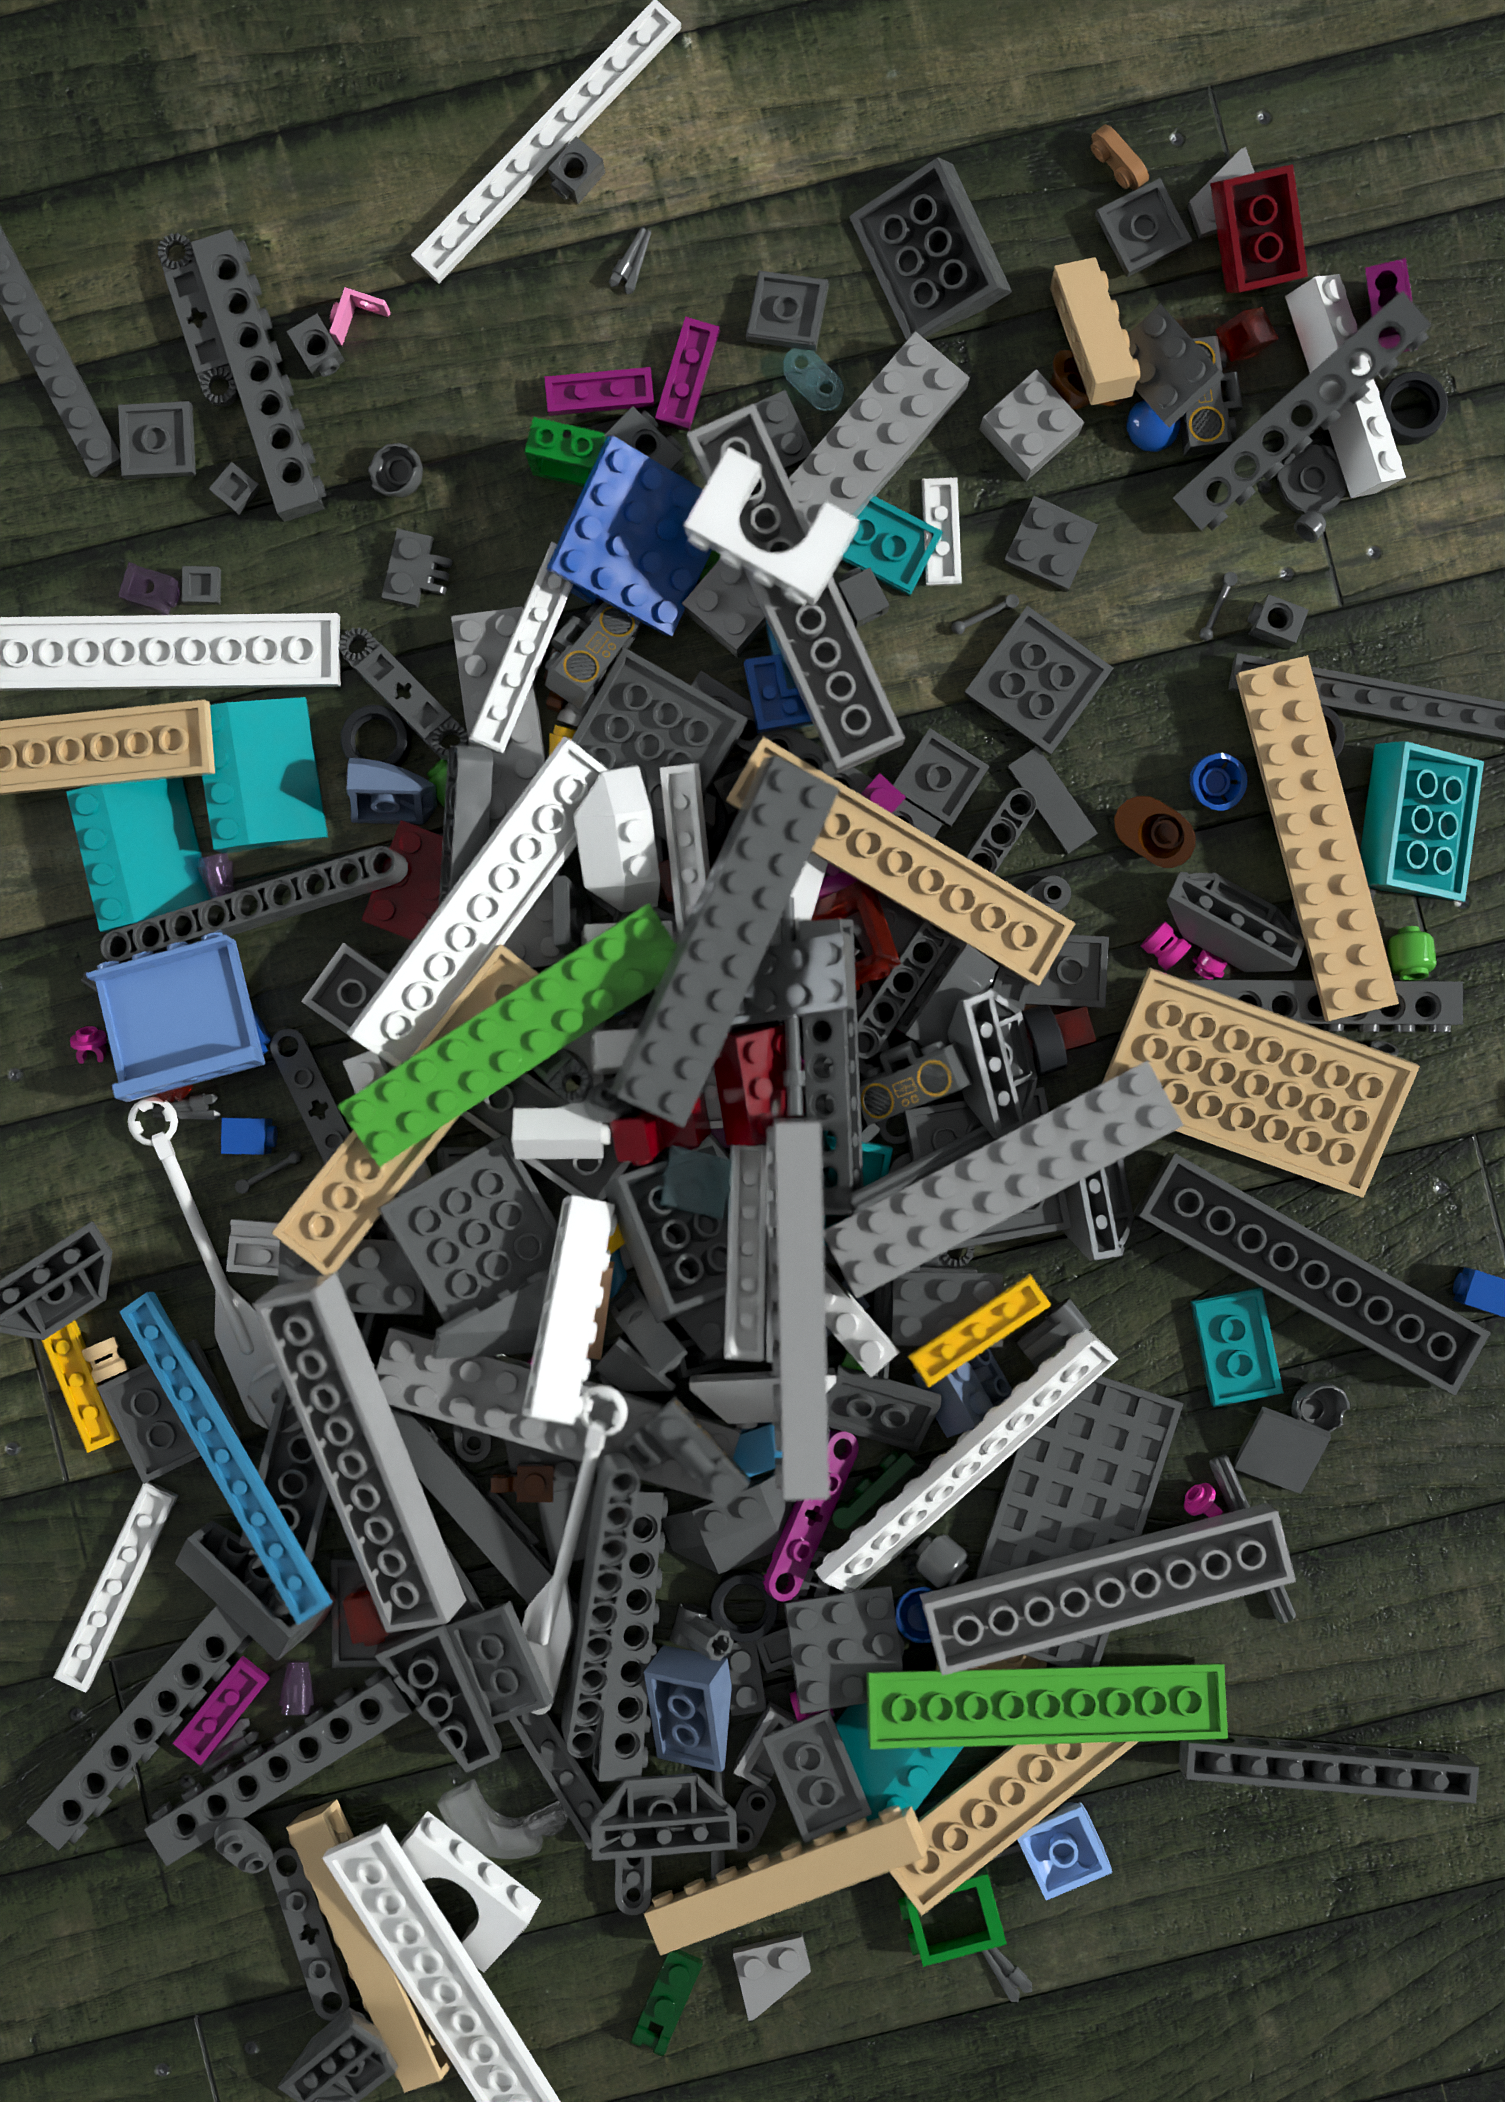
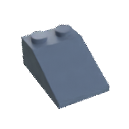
M663 1645L644 1671L657 1758L722 1772L725 1768L732 1689L728 1658L723 1657L721 1661L710 1660L696 1651Z

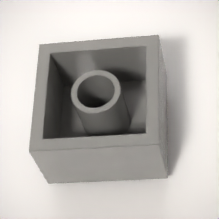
M1036 369L983 417L979 430L1021 477L1027 481L1079 434L1084 421Z

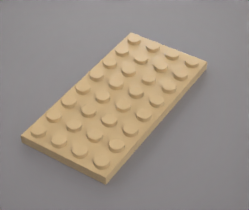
M1149 967L1102 1084L1148 1061L1183 1123V1126L1175 1131L1364 1198L1420 1066L1408 1060Z

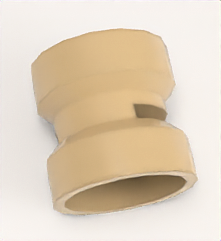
M115 1336L81 1351L85 1361L91 1363L93 1368L91 1375L95 1384L129 1369L126 1360L121 1358L117 1351L119 1344ZM112 1353L113 1357L97 1363V1359Z

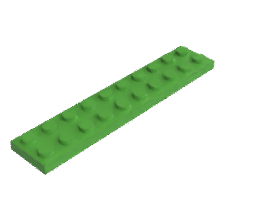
M647 903L344 1100L338 1107L378 1166L381 1167L656 988L677 945L651 905Z
M1222 1663L965 1669L943 1676L940 1670L867 1672L868 1748L1228 1739L1225 1667Z

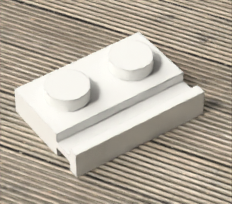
M231 1219V1235L229 1236L226 1271L278 1276L280 1239L273 1235L272 1232L279 1223Z

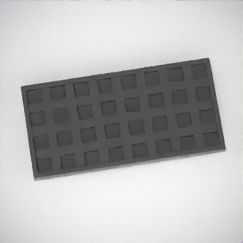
M1100 1375L1015 1451L973 1580L1141 1536L1183 1403ZM1110 1631L1029 1652L1024 1655L1060 1667L1099 1666Z

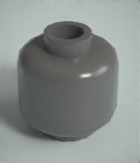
M945 1534L938 1535L934 1540L927 1536L915 1551L919 1556L916 1562L917 1571L939 1589L947 1585L949 1587L956 1585L970 1567L966 1563L968 1558L967 1552Z

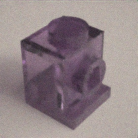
M128 562L118 597L127 604L163 615H169L170 608H174L179 599L180 589L177 587L179 582L172 576ZM150 582L154 583V590L146 594L148 584Z

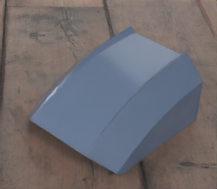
M349 758L347 795L350 796L351 823L399 824L400 820L410 824H424L427 822L437 807L436 785L409 770L389 763L370 759Z

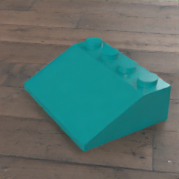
M306 697L226 702L210 705L215 774L202 775L213 849L222 854L328 838Z
M1407 741L1375 744L1360 856L1369 888L1465 902L1484 761Z
M183 777L87 786L66 791L100 932L108 933L115 929L212 899Z
M867 1703L847 1706L835 1722L872 1811L871 1815L864 1817L867 1822L879 1818L881 1811L895 1805H899L900 1810L912 1806L915 1812L963 1748L870 1749L868 1748ZM846 1825L839 1828L841 1831L847 1830Z

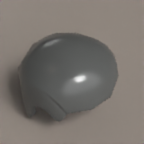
M402 443L386 444L375 453L371 465L368 467L373 489L390 498L409 496L418 489L423 477V466L419 455L413 448Z
M1312 1381L1303 1385L1297 1391L1293 1399L1291 1414L1295 1419L1332 1432L1343 1425L1342 1418L1344 1412L1350 1409V1402L1345 1392L1333 1384Z

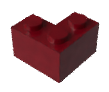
M700 1092L684 1127L645 1109L610 1122L617 1161H632L633 1165H644L652 1162L653 1158L666 1147H679V1150L683 1151L695 1149L711 1133L704 1092Z

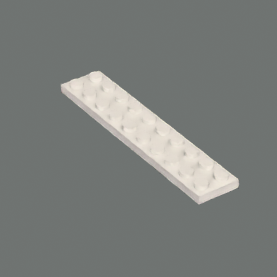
M338 613L0 617V691L341 687L340 615Z
M563 737L349 1029L347 1034L395 1067L408 1060L497 947L500 944L504 945L578 844L573 815L597 781L596 779L601 771L608 769L570 739Z
M1087 1329L1082 1333L1072 1336L1067 1341L1065 1348L1055 1357L1045 1360L1032 1378L1018 1384L1005 1402L1000 1406L990 1409L984 1416V1420L977 1427L963 1433L957 1440V1444L950 1451L936 1457L930 1464V1468L922 1476L908 1482L903 1492L894 1501L881 1506L876 1513V1517L867 1525L854 1530L850 1535V1540L840 1549L830 1552L824 1558L823 1564L815 1570L821 1580L844 1592L861 1589L1113 1365L1118 1358Z
M387 1825L379 1826L328 1849L322 1859L476 2102H560Z

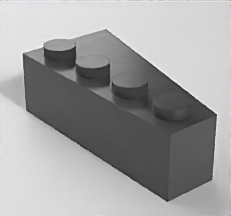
M211 1520L186 1539L175 1564L264 1650L278 1661L325 1622L338 1598L327 1591L332 1604L304 1623L297 1625L258 1554L251 1550V1548L240 1546L241 1538Z
M449 1623L414 1628L379 1643L374 1655L376 1659L394 1677V1682L402 1692L405 1691L417 1706V1711L435 1729L439 1739L466 1773L500 1758L501 1740L494 1725L488 1726L447 1631L446 1625Z

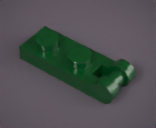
M904 1448L898 1453L895 1450L890 1451L880 1461L879 1465L882 1468L872 1478L868 1474L856 1484L853 1489L856 1494L847 1502L839 1501L836 1503L832 1518L838 1528L846 1529L854 1524L915 1464V1460Z
M680 1949L666 1954L634 2027L630 2043L638 2047L641 2044L653 2049L654 2054L661 2057L665 2055L672 2034L703 1966L702 1959ZM651 2021L662 2026L659 2034L648 2030Z

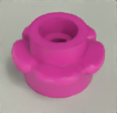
M1204 949L1198 957H1193V962L1197 964L1195 971L1200 976L1208 980L1224 976L1223 970L1227 966L1226 961Z

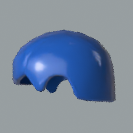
M1143 399L1131 408L1126 428L1134 445L1143 451L1159 452L1171 446L1176 440L1180 430L1181 419L1179 418L1169 428Z
M928 1587L909 1589L899 1598L895 1607L898 1630L904 1637L919 1644L931 1642L920 1599V1594L934 1591Z

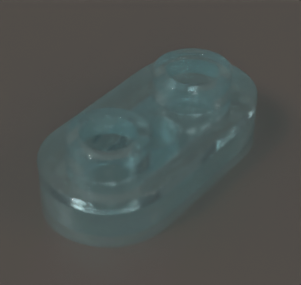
M793 348L786 354L783 364L786 379L817 409L823 411L835 409L841 403L844 394V385L840 377L814 351ZM803 359L808 365L804 369H799L795 366V362ZM828 384L833 388V391L829 394H824L820 391V387Z

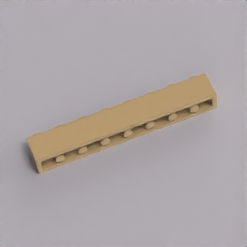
M336 1799L302 1812L286 1827L290 1843L298 1853L307 1880L311 1882L318 1898L319 1908L328 1920L333 1932L334 1941L340 1948L348 1965L349 1975L355 1981L361 1994L363 2006L366 2012L370 2014L374 2025L378 2027L398 2065L394 2076L399 2080L404 2093L441 2081L452 2066V2062L322 1859L328 1849L354 1838L338 1800Z
M899 1805L889 1807L881 1811L877 1819L867 1822L866 1818L859 1819L846 1825L847 1830L834 1834L833 1831L813 1839V1843L801 1846L800 1842H796L784 1847L778 1856L769 1859L768 1854H764L749 1861V1866L737 1871L736 1867L732 1866L717 1873L714 1880L705 1883L704 1879L700 1878L685 1885L682 1892L673 1895L672 1890H668L652 1898L653 1903L644 1913L659 1954L669 1953L923 1859L929 1847L912 1806L901 1810Z

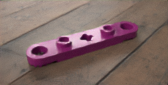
M837 1429L829 1431V1499H801L795 1501L773 1552L772 1562L766 1570L767 1573L764 1574V1590L778 1601L791 1600L800 1590L858 1454V1441L851 1433ZM840 1439H845L844 1441L847 1443L845 1444L847 1449L845 1448L846 1452L842 1453L843 1456L835 1457L833 1452L835 1443ZM807 1509L817 1513L815 1519H809L805 1516ZM787 1573L789 1576L788 1580H790L787 1583L789 1585L785 1586L786 1589L783 1588L782 1591H777L775 1586L777 1578L781 1574Z

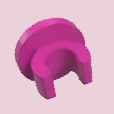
M93 1026L78 1029L76 1034L70 1038L71 1047L77 1050V1061L80 1064L84 1063L87 1058L86 1051L91 1050L96 1053L97 1061L103 1062L106 1055L104 1044L107 1041V1036L104 1031L98 1030Z
M1210 1484L1194 1485L1187 1491L1184 1509L1190 1515L1197 1516L1204 1513L1211 1518L1223 1513L1214 1503L1216 1491Z

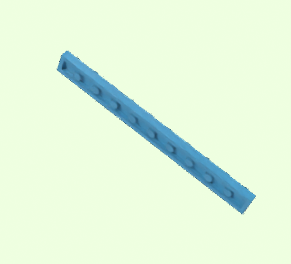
M146 1292L119 1312L297 1625L304 1623L331 1605L332 1601L154 1292Z

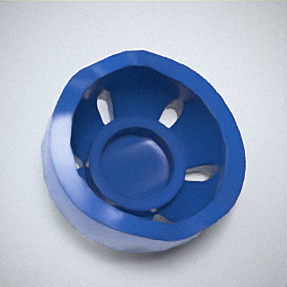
M1225 753L1211 754L1200 759L1192 768L1189 778L1190 790L1194 798L1201 805L1217 811L1228 810L1234 807L1243 797L1247 788V773L1243 764L1233 756ZM1227 762V765L1221 769L1222 765ZM1230 780H1236L1237 783L1230 784ZM1221 795L1226 798V802L1222 800Z

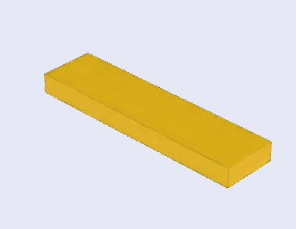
M1029 1274L908 1355V1358L926 1385L930 1387L1051 1306V1304Z
M75 1320L41 1341L86 1452L89 1453L118 1441L121 1437L97 1389L98 1386L102 1385L101 1381L95 1384L91 1375L93 1370L91 1363L85 1361L81 1352L87 1347Z

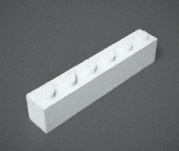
M1340 274L1317 276L1285 296L1309 371L1312 373L1358 331L1356 320L1353 317L1346 296L1345 287L1341 281ZM1361 355L1353 357L1349 362L1351 372L1356 375L1367 373L1370 369L1368 358ZM1374 379L1367 384L1371 390L1356 404L1353 405L1350 401L1344 404L1338 410L1342 416L1328 428L1351 498L1375 494L1406 478L1401 457L1397 452L1390 424L1386 418L1379 397V390ZM1333 381L1324 383L1320 388L1321 397L1327 401L1338 399L1342 393L1340 385Z
M573 1195L563 1199L522 1416L562 1424H574L575 1418H579L581 1414L583 1397L579 1394L581 1383L587 1379L590 1369V1360L586 1359L588 1345L593 1344L597 1331V1324L593 1322L595 1308L600 1307L603 1299L604 1289L600 1286L602 1272L607 1270L610 1261V1251L606 1249L608 1238L614 1234L617 1224V1215L613 1214L615 1204Z

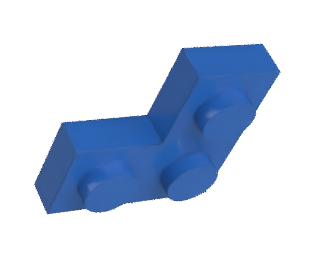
M781 654L745 659L744 667L757 733L813 724L797 687L787 689Z

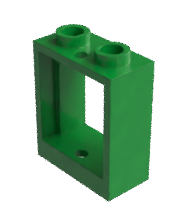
M533 417L525 448V454L532 474L584 487L606 440L605 434ZM565 431L571 432L569 438L563 437Z
M983 1866L950 1894L977 1887L988 1930L927 1946L917 1908L904 1891V1897L898 1899L903 1921L910 1919L914 1931L907 1933L913 1956L920 1954L923 1967L1007 1944L986 1866Z

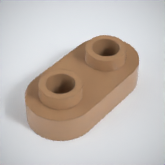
M1104 124L1092 134L1093 144H1091V150L1099 161L1107 162L1113 169L1117 182L1123 188L1137 190L1149 180V174L1143 162L1111 126Z

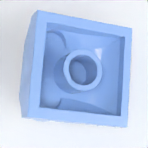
M1081 1802L1062 1804L1055 1813L1043 1818L1017 1839L1045 1900L1112 1873L1103 1844L1088 1812Z

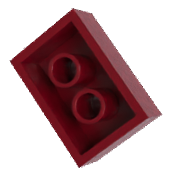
M1293 164L1210 183L1226 294L1240 293L1308 277Z
M400 820L389 849L401 854L408 863L407 875L397 884L372 892L361 919L362 921L415 941L439 908L443 836ZM390 857L385 859L381 869L382 873H386L391 868L392 860Z
M763 1023L727 1033L713 1064L726 1144L757 1146L767 1142V1127H774V1118L803 1117L806 1112L802 1093L803 1116H788L787 1087H783V1072L786 1071L785 1024Z

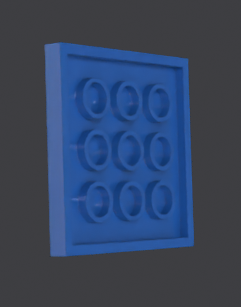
M613 435L607 436L546 569L666 636H673L685 610L682 603L694 590L712 551L711 548L703 551L692 545L688 541L690 536L686 535L684 526L704 490Z

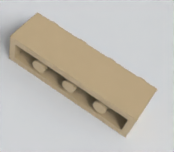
M1096 257L1055 265L1050 286L1091 405L1132 397L1136 381L1140 379L1139 363L1137 359H1132L1129 351L1128 333L1126 329H1121L1118 321L1119 309L1117 302L1111 300L1108 293L1107 274L1105 271L1100 270Z

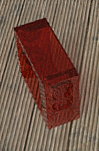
M856 881L816 902L811 921L845 919L860 911L874 954L855 963L856 991L860 989L859 985L869 980L882 979L890 974L891 969L901 965L877 893L874 889L860 881Z

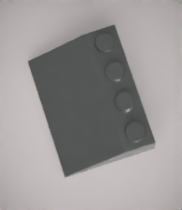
M937 157L849 216L906 340L915 331L923 338L983 311L1012 293L955 167L950 162Z
M713 1146L617 1176L604 1187L609 1203L615 1204L613 1213L617 1215V1224L656 1323L690 1312L726 1297L729 1185Z

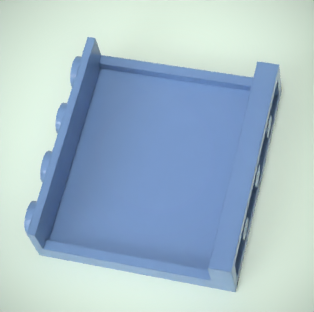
M222 932L210 933L202 936L201 942L188 945V942L173 943L166 947L167 951L154 954L152 951L137 953L132 956V961L119 964V961L104 962L97 966L98 970L86 973L87 978L96 983L119 1082L112 1084L115 1099L129 1102L265 1064L240 956L234 939L223 935Z

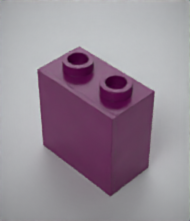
M1406 258L1365 268L1372 317L1401 291L1412 301ZM1387 329L1379 334L1378 341L1382 347L1391 349L1399 344L1400 338L1396 331Z

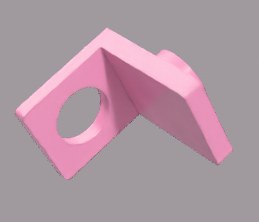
M345 287L340 302L334 303L330 314L332 326L329 333L335 344L343 346L355 307L389 317L390 310L386 301Z

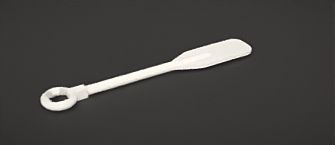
M154 1096L143 1098L135 1103L129 1112L127 1121L129 1131L134 1139L143 1145L154 1146L159 1159L163 1163L215 1287V1338L245 1410L251 1421L258 1424L251 1416L247 1406L250 1382L258 1370L276 1360L254 1307L229 1285L177 1162L175 1151L170 1142L178 1124L175 1109L171 1103L163 1098ZM154 1103L160 1104L165 1108L162 1111L165 1121H171L167 1133L162 1131L152 1135V1139H147L141 1135L144 1130L141 1127L140 1121H135L136 1114L139 1110L145 1112L153 1109Z
M599 1385L591 1387L583 1395V1407L580 1416L582 1422L589 1429L584 1445L586 1450L553 1577L528 1605L522 1624L523 1632L553 1699L549 1706L531 1712L538 1715L546 1713L554 1703L573 1630V1615L567 1579L600 1451L604 1448L606 1436L616 1434L623 1428L627 1420L625 1400L618 1391L609 1386ZM598 1393L600 1398L606 1399L609 1402L613 1400L616 1404L617 1410L614 1411V1418L612 1420L615 1425L614 1427L609 1428L606 1423L598 1420L594 1421L591 1418L589 1412L592 1411L594 1403L593 1394Z

